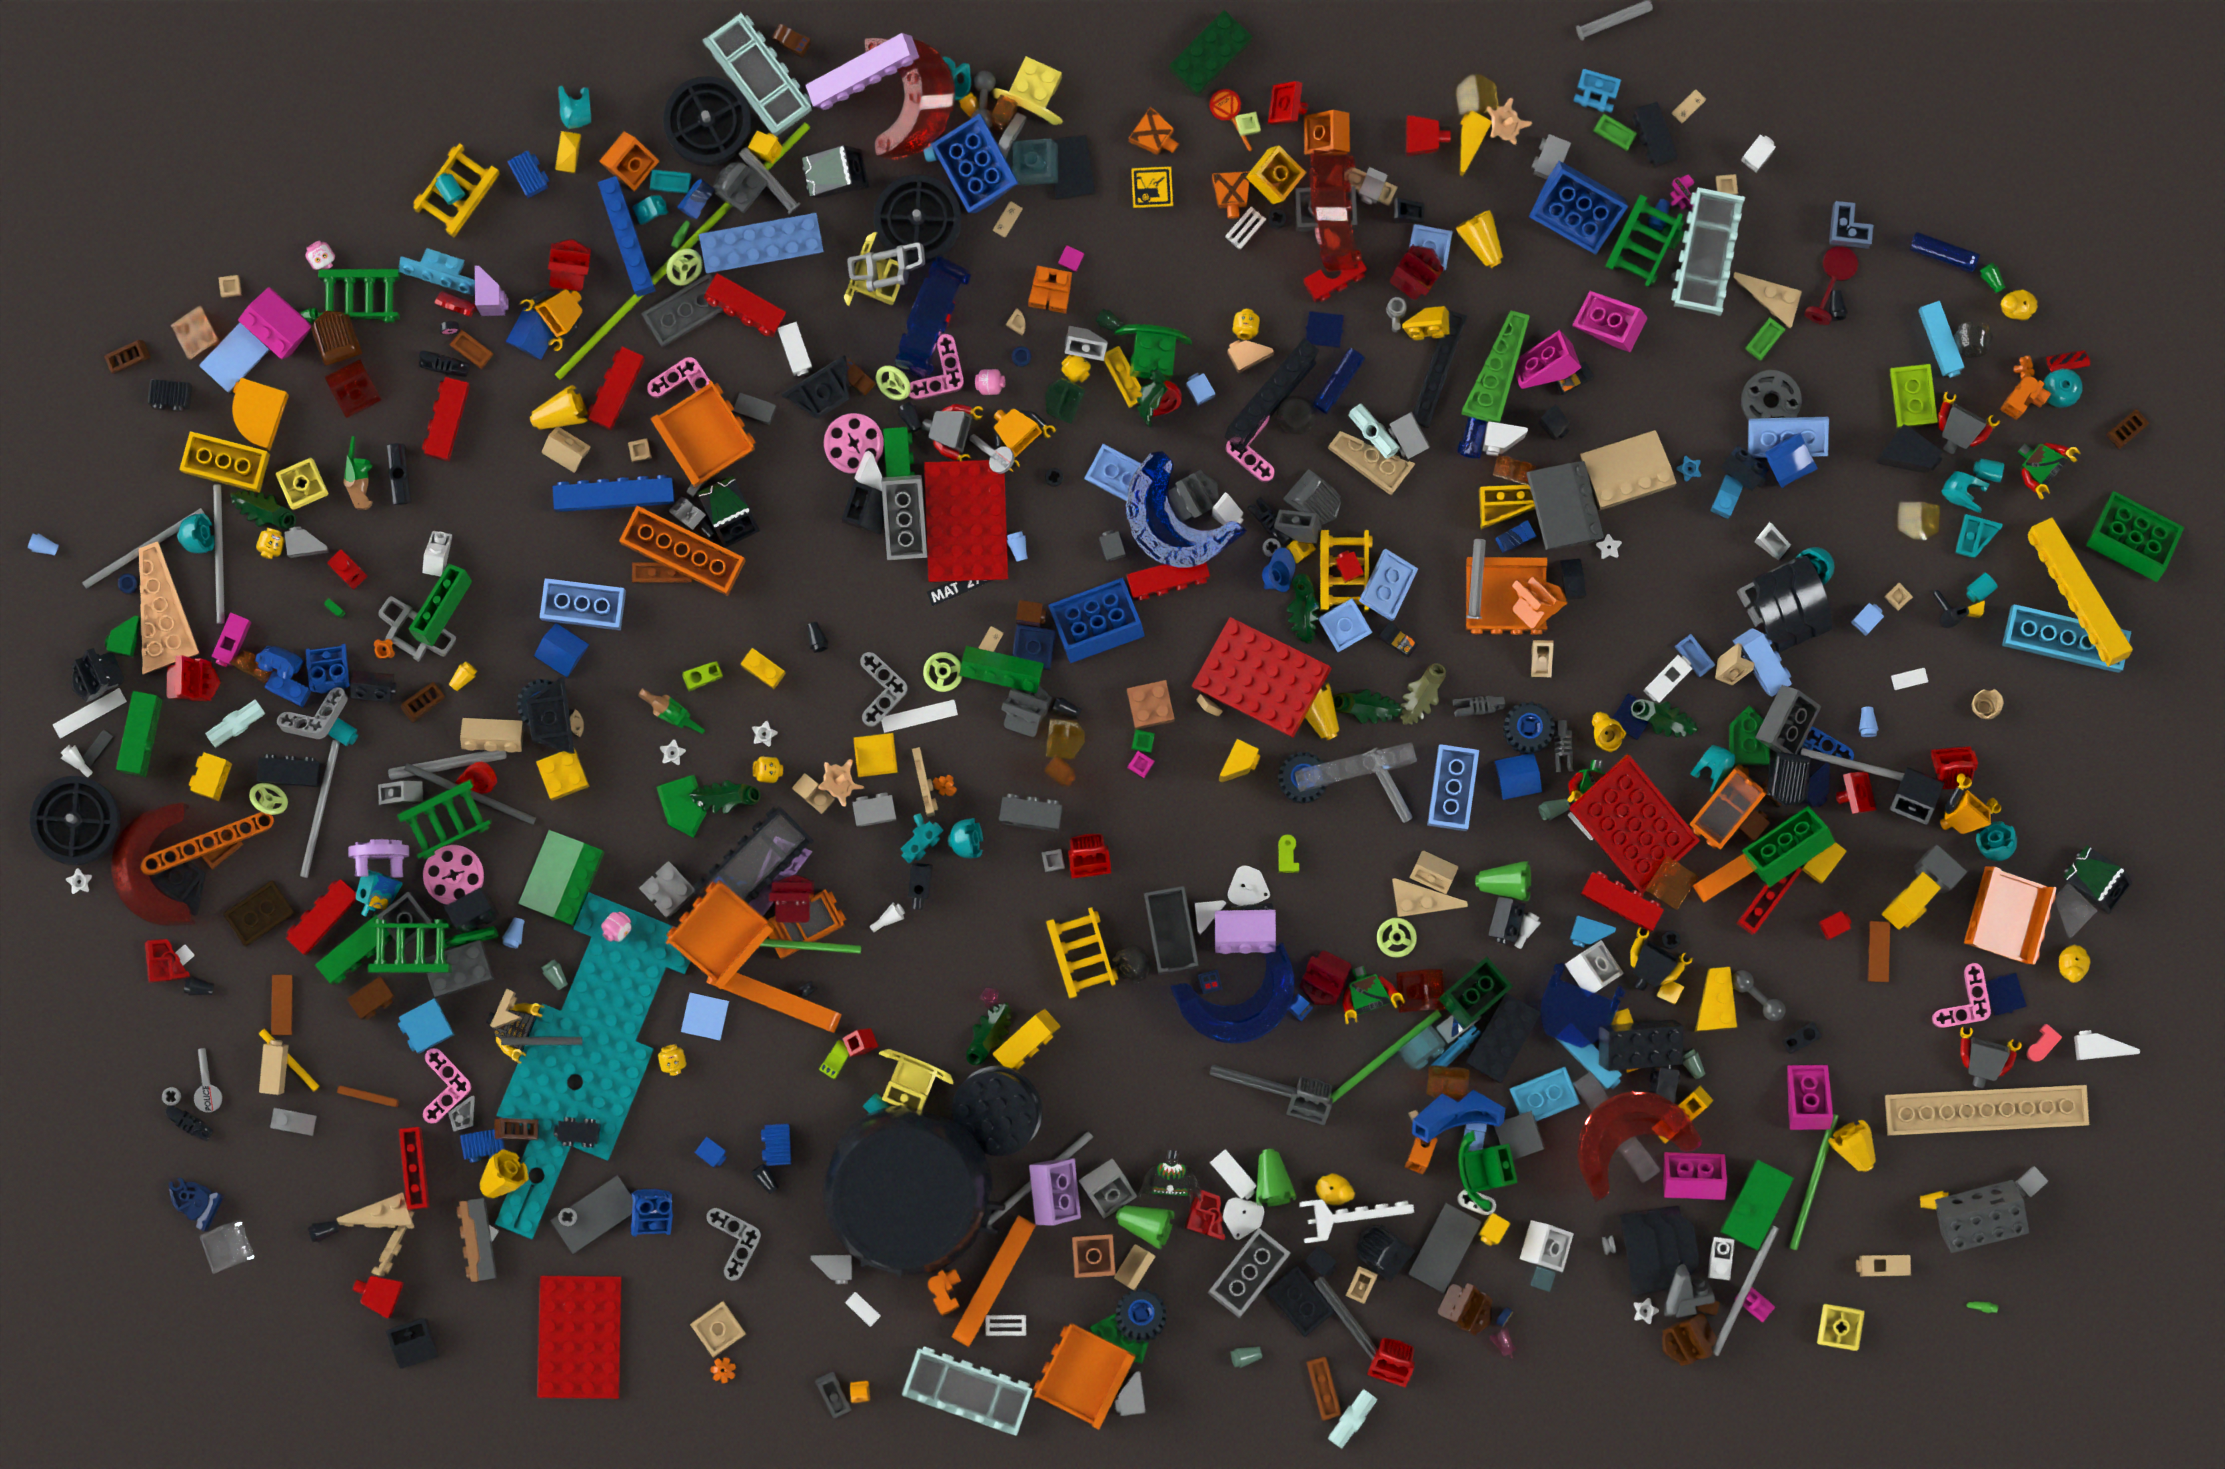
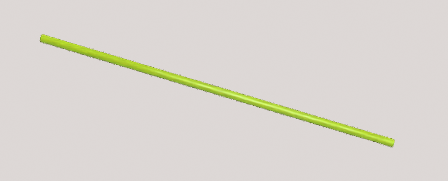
M804 122L782 145L781 154L774 163L766 161L763 166L769 170L810 129L809 125ZM725 202L678 251L691 249L700 240L699 234L707 233L733 205ZM668 261L652 276L654 285L666 274ZM634 294L569 359L555 376L561 380L643 296L637 297Z

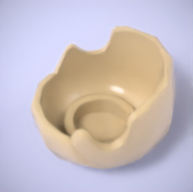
M1983 689L1973 697L1971 705L1973 712L1981 719H1993L2000 714L2004 701L2003 696L1997 690L1988 691Z

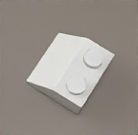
M1488 421L1482 451H1486V454L1490 456L1503 454L1525 438L1528 428Z
M1602 940L1565 964L1587 998L1624 974Z
M1531 1220L1520 1259L1563 1272L1574 1233Z

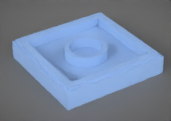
M1414 224L1410 247L1414 244L1415 246L1434 249L1441 261V266L1444 267L1443 271H1445L1453 231Z
M1353 598L1318 617L1337 652L1342 651L1372 633Z
M690 993L681 1032L720 1041L729 1001Z

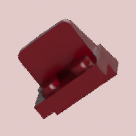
M1412 244L1394 270L1390 282L1411 299L1416 300L1421 294L1426 296L1444 267L1441 266V261L1434 249Z
M794 874L772 882L769 901H775V919L777 922L806 923L810 920L811 899L814 897L815 880H809Z
M1323 950L1318 958L1312 956L1309 960L1299 988L1303 989L1305 995L1314 1005H1336L1344 989L1351 964Z

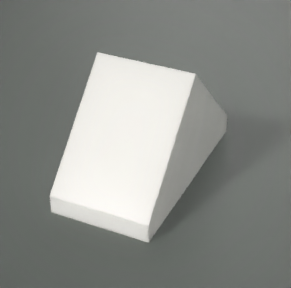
M867 451L854 478L862 484L882 491L881 473L874 455Z
M1770 522L1754 541L1777 560H1780L1791 546Z
M1225 901L1195 903L1198 934L1201 935L1213 921L1215 911L1223 909L1226 905Z

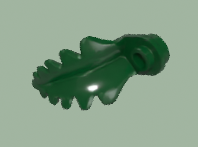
M1158 368L1154 371L1153 369L1150 370L1152 375L1149 377L1153 383L1142 386L1140 390L1142 396L1137 398V402L1141 405L1137 406V410L1140 411L1139 415L1148 427L1153 426L1150 419L1153 416V410L1159 407L1164 393L1168 390L1164 384L1167 379Z
M238 490L236 493L230 494V497L233 499L232 503H236L235 508H242L240 514L244 515L248 512L247 520L252 521L256 518V526L258 527L272 523L281 529L288 530L296 524L295 514L278 505L275 496L272 494L266 499L263 492L258 493L256 497L254 491H249V494H247L246 490H243L242 493Z
M1298 574L1292 581L1296 597L1287 607V612L1293 613L1288 622L1296 623L1291 629L1293 632L1298 631L1296 637H1302L1301 641L1311 644L1312 640H1314L1313 636H1315V631L1313 630H1316V625L1312 621L1318 620V616L1314 611L1319 609V603L1315 599V589L1311 578L1306 574Z
M1365 689L1358 694L1339 693L1333 697L1335 711L1339 713H1352L1362 724L1367 723L1368 718L1371 719L1373 724H1377L1379 717L1382 722L1387 721L1386 717L1389 720H1393V715L1398 717V714L1403 710L1399 707V703L1395 704V700L1389 701L1388 696L1381 700V693L1379 692L1371 696L1369 689Z
M1639 699L1634 701L1631 706L1633 716L1650 722L1657 735L1664 730L1666 737H1670L1674 731L1675 737L1679 738L1680 733H1682L1683 737H1686L1688 733L1692 735L1699 730L1696 722H1692L1693 719L1691 717L1686 719L1687 713L1679 715V707L1671 710V703L1669 701L1657 704L1652 701Z
M729 780L723 781L722 787L717 783H712V789L704 785V790L698 787L697 790L693 789V792L689 794L693 802H697L698 807L704 804L703 809L707 811L712 806L713 813H717L722 808L724 814L731 812L737 804L753 806L757 804L761 797L758 788L746 784L736 785Z
M999 1003V1007L994 1005V1012L991 1009L987 1011L989 1018L981 1016L982 1025L975 1024L973 1026L974 1040L966 1052V1059L971 1065L982 1064L991 1049L1004 1044V1040L1000 1036L1008 1035L1009 1033L1004 1028V1026L1011 1025V1021L1007 1020L1012 1017L1009 1014L1012 1011L1009 1008V1003Z

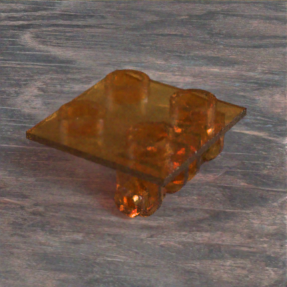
M201 306L171 325L189 360L211 345L214 347L219 344V337L216 336L213 330L214 327L211 326V322L206 317V312L203 311Z
M1498 455L1493 475L1530 486L1527 472L1534 471L1536 466L1531 465L1529 462L1513 460L1509 456Z
M244 650L229 662L236 666L238 670L248 675H253L254 678L256 677V679L263 683L268 681L273 671H277L275 668L272 671L261 670L258 667L259 662L255 661L256 655Z
M1666 856L1645 890L1678 910L1698 876Z

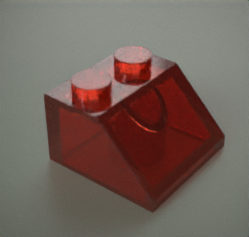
M361 359L325 376L328 386L346 418L381 401Z
M1442 969L1396 973L1397 991L1403 996L1405 1001L1403 1004L1401 1000H1398L1399 1013L1445 1010V1006L1438 1000L1444 994Z

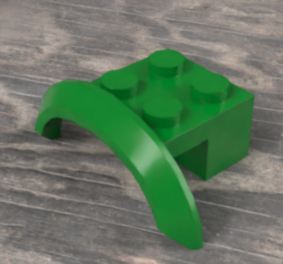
M1131 324L1122 326L1114 332L1115 335L1122 336L1136 333L1129 375L1133 377L1151 379L1149 377L1152 375L1150 370L1153 369L1154 371L1158 368L1167 381H1169L1173 375L1176 339L1180 340L1182 344L1192 345V340L1185 333L1163 326Z
M1471 1131L1464 1136L1460 1145V1176L1471 1200L1478 1207L1484 1210H1491L1489 1200L1483 1199L1477 1192L1518 1183L1510 1145L1508 1143L1468 1152L1471 1143L1476 1141L1474 1131Z

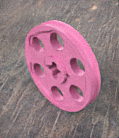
M856 413L843 415L834 420L825 433L824 449L826 456L834 467L845 473H857L867 449L872 448L876 451V463L883 453L884 440L882 432L878 425L865 415ZM851 419H858L860 421L859 428L851 429L849 421ZM835 428H840L843 432L842 436L838 439L833 438L831 435L832 430ZM867 430H876V438L868 439L866 437ZM848 434H850L851 438L855 441H859L857 443V448L860 453H858L856 448L854 449L853 446H848L851 444L850 437ZM833 448H840L842 450V455L839 458L831 456ZM851 458L858 459V467L850 468L847 464L848 460Z
M448 845L435 851V855L428 858L423 870V881L427 891L434 899L448 905L457 900L454 897V892L457 889H463L466 895L479 887L481 888L484 881V870L481 861L471 850L459 845ZM445 851H451L453 854V859L449 862H445L442 859V854ZM465 855H470L473 859L469 866H464L461 862L462 857ZM431 866H437L440 870L436 877H431L428 873ZM452 870L460 873L456 876L457 880L455 881L452 878H446L451 875ZM470 874L478 875L479 880L477 884L471 885L468 883V876ZM437 885L445 886L446 891L442 896L435 894L434 890Z

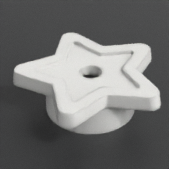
M1607 534L1604 541L1596 543V546L1602 551L1601 558L1604 559L1608 556L1618 558L1617 549L1622 542L1613 540L1610 534Z
M765 721L760 727H752L756 734L754 744L763 742L768 747L771 746V738L777 735L778 732L770 729L768 721Z
M672 740L668 746L660 747L664 753L663 763L672 761L679 765L680 756L686 752L685 749L677 746L676 740Z
M77 868L73 876L66 878V881L72 886V894L79 890L89 892L87 883L92 876L83 875L80 869Z
M1647 1298L1643 1303H1634L1637 1310L1634 1319H1644L1648 1324H1651L1652 1316L1658 1313L1659 1309L1651 1305L1650 1298Z

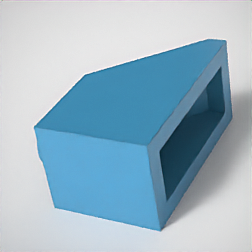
M1726 475L1710 511L1729 519L1743 485L1737 479Z
M1577 916L1569 940L1573 941V945L1584 948L1585 945L1589 946L1613 934L1616 928Z

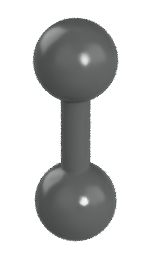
M980 71L973 80L974 87L980 92L979 109L973 112L971 119L981 114L988 128H990L993 124V115L987 109L988 92L992 91L995 87L996 80L991 72Z
M1739 970L1733 974L1731 978L1732 987L1741 993L1748 991L1763 1005V1014L1768 1020L1779 1021L1784 1017L1786 1012L1784 1003L1779 999L1769 1000L1753 986L1754 979L1750 972Z

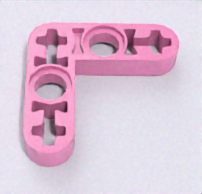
M943 334L937 340L944 375L911 382V390H913V386H917L919 389L924 388L923 383H926L928 394H925V390L919 391L917 396L910 392L909 397L911 399L920 400L959 391L963 387L964 380L954 338L951 335ZM943 339L952 342V344H949L950 352L954 351V354L948 353L942 356V353H946L945 346L940 345L943 343ZM952 357L956 360V365L953 368L945 366L947 358ZM959 370V373L955 372V377L960 382H958L957 387H954L953 384H949L952 381L951 373L947 375L946 372ZM938 381L941 384L940 390L932 391L930 383Z
M687 357L651 380L647 390L652 397L660 398L687 380L695 392L702 389L695 386V381L698 378H704L706 385L709 384L710 380L699 363L694 358ZM686 363H694V370H686L683 372L686 376L682 378L681 372L677 368L681 367V370H684L687 367ZM672 372L679 375V379L675 383L668 381V375ZM664 378L666 384L669 387L666 388L665 385H663L662 387H660V393H657L656 391L652 392L653 385H661L663 383L661 379Z
M1270 415L1244 448L1247 451L1242 455L1241 459L1238 458L1240 453L1237 450L1231 451L1230 441L1226 445L1227 453L1262 482L1272 480L1274 468L1252 450L1249 445L1267 425ZM1247 455H1253L1256 458L1254 465H1247L1244 459ZM1259 461L1263 463L1260 465L1263 470L1267 468L1270 470L1269 477L1264 476L1263 478L1261 470L1257 469L1256 472L1253 470L1257 467Z
M1972 963L1964 969L1970 1004L1936 1011L1932 1016V1022L1936 1027L1944 1028L1986 1020L1990 1016L1991 1009L1984 972L1979 964ZM1971 967L1979 971L1976 974V981L1980 979L1981 983L1970 985V981H1974L1973 975L1968 973L1972 969ZM1975 986L1980 987L1983 991L1980 998L1972 995V989ZM1984 999L1985 1003H1981V1008L1986 1009V1013L1981 1017L1980 1014H1976V1011L1979 1010V1005H1974L1973 1001ZM1960 1009L1964 1010L1967 1014L1964 1021L1956 1018V1012ZM1949 1011H1952L1954 1023H1951V1019L1945 1020L1944 1024L1936 1020L1940 1015L1939 1013H1942L1943 1016H1949Z
M435 1048L427 1051L425 1061L448 1087L423 1111L425 1121L432 1124L439 1122L471 1091L470 1081L442 1051ZM439 1053L438 1059L442 1063L445 1059L447 1063L441 1065L439 1070H437L436 1067H438L439 1064L435 1061L430 1062V1054ZM447 1066L452 1067L454 1070V1074L450 1078H446L443 1075V1069ZM459 1074L461 1076L457 1078L459 1082L467 1083L465 1086L466 1091H458L459 1086L456 1082H453L451 1085L450 1081L454 1080ZM450 1095L453 1098L450 1106L442 1104L443 1096ZM438 1102L439 1106L445 1109V1111L442 1113L439 1110L436 1113V1119H428V1111H435L438 1108L435 1104Z

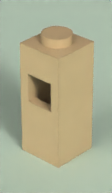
M270 1040V1043L263 1045L259 1093L276 1095L284 1093L289 1045L282 1044L280 1040Z
M1910 1255L1859 1256V1260H1856V1272H1860V1276L1911 1275Z

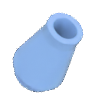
M1022 531L1007 535V543L1016 558V562L1027 559L1025 535L1023 536Z
M33 533L28 549H31L32 552L55 556L59 545L39 533L38 535Z
M1873 707L1861 708L1859 732H1861L1862 737H1874L1879 729Z
M513 917L511 924L502 937L505 946L517 949L521 945L524 920Z

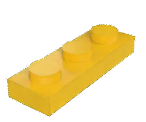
M1117 346L1105 353L1104 362L1130 408L1138 404L1137 398L1142 396L1140 392L1141 386L1136 377L1129 376L1130 365L1120 346Z

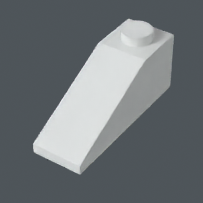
M1225 492L1213 507L1212 517L1230 531L1233 527L1237 529L1244 520L1241 518L1243 516L1242 510L1229 494Z
M2091 1030L2079 1031V1035L2074 1036L2077 1060L2140 1054V1049L2098 1033L2092 1034Z

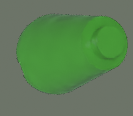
M1522 861L1480 871L1479 875H1476V887H1479L1482 892L1521 901H1529L1530 892H1527V889L1531 886L1529 862Z
M1274 1149L1263 1150V1153L1259 1155L1256 1204L1262 1206V1203H1267L1268 1206H1278L1289 1203L1290 1198L1295 1200L1296 1193L1279 1152H1276Z
M1129 1205L1119 1208L1116 1215L1119 1225L1159 1249H1162L1161 1244L1165 1245L1172 1229V1224L1169 1221L1170 1218L1174 1219V1211L1170 1209Z

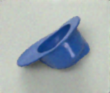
M1278 548L1275 550L1270 563L1264 567L1262 578L1265 589L1278 590L1280 592L1289 590L1295 572V559L1288 549Z

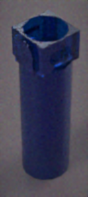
M1917 231L1909 248L1911 251L1953 265L1970 273H1973L1980 257L1978 253Z
M1349 348L1314 399L1313 406L1327 415L1366 358L1358 351Z
M1468 417L1463 439L1459 442L1457 453L1466 458L1480 459L1483 449L1481 445L1487 421Z

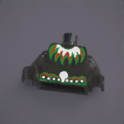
M1167 1150L1166 1162H1158L1157 1165H1153L1144 1176L1139 1198H1141L1142 1194H1147L1148 1200H1150L1151 1194L1189 1197V1201L1192 1203L1193 1197H1198L1199 1202H1201V1192L1199 1191L1198 1179L1192 1168L1187 1167L1186 1163H1178L1179 1151Z

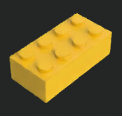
M190 431L179 470L192 476L260 493L270 454L261 449Z

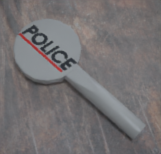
M976 435L970 436L969 440L991 456L989 464L992 471L1002 474L1012 467L1015 457L1010 448L1000 447L994 450Z
M206 1048L198 1049L202 1086L197 1089L194 1095V1102L199 1110L211 1113L220 1107L222 1094L217 1087L210 1085Z

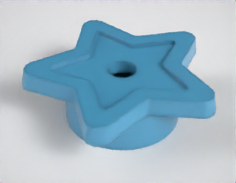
M1684 456L1683 464L1678 466L1676 470L1683 473L1685 481H1688L1692 476L1701 477L1698 470L1701 461H1693Z

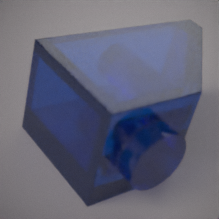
M1827 762L1810 777L1806 803L1811 808L1816 805L1820 807L1828 800L1825 797L1829 794L1830 765Z

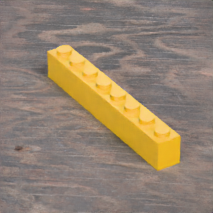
M2050 518L2032 526L2028 533L2030 544L2037 549L2038 556L2046 564L2049 575L2052 579H2055L2060 593L2065 595L2068 600L2069 608L2075 612L2080 626L2085 628L2091 644L2095 645L2099 651L2100 659L2109 667L2129 658L2133 650L2054 519Z

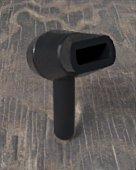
M1939 590L1933 592L1934 598L1944 610V613L1939 618L1940 624L1944 628H1952L1958 625L1969 614L1967 606L1951 608Z

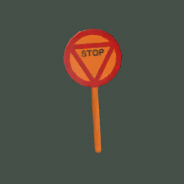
M1230 89L1217 91L1210 100L1211 113L1220 120L1231 119L1238 130L1235 116L1238 115L1241 109L1239 96ZM1241 136L1248 150L1252 151L1247 138Z

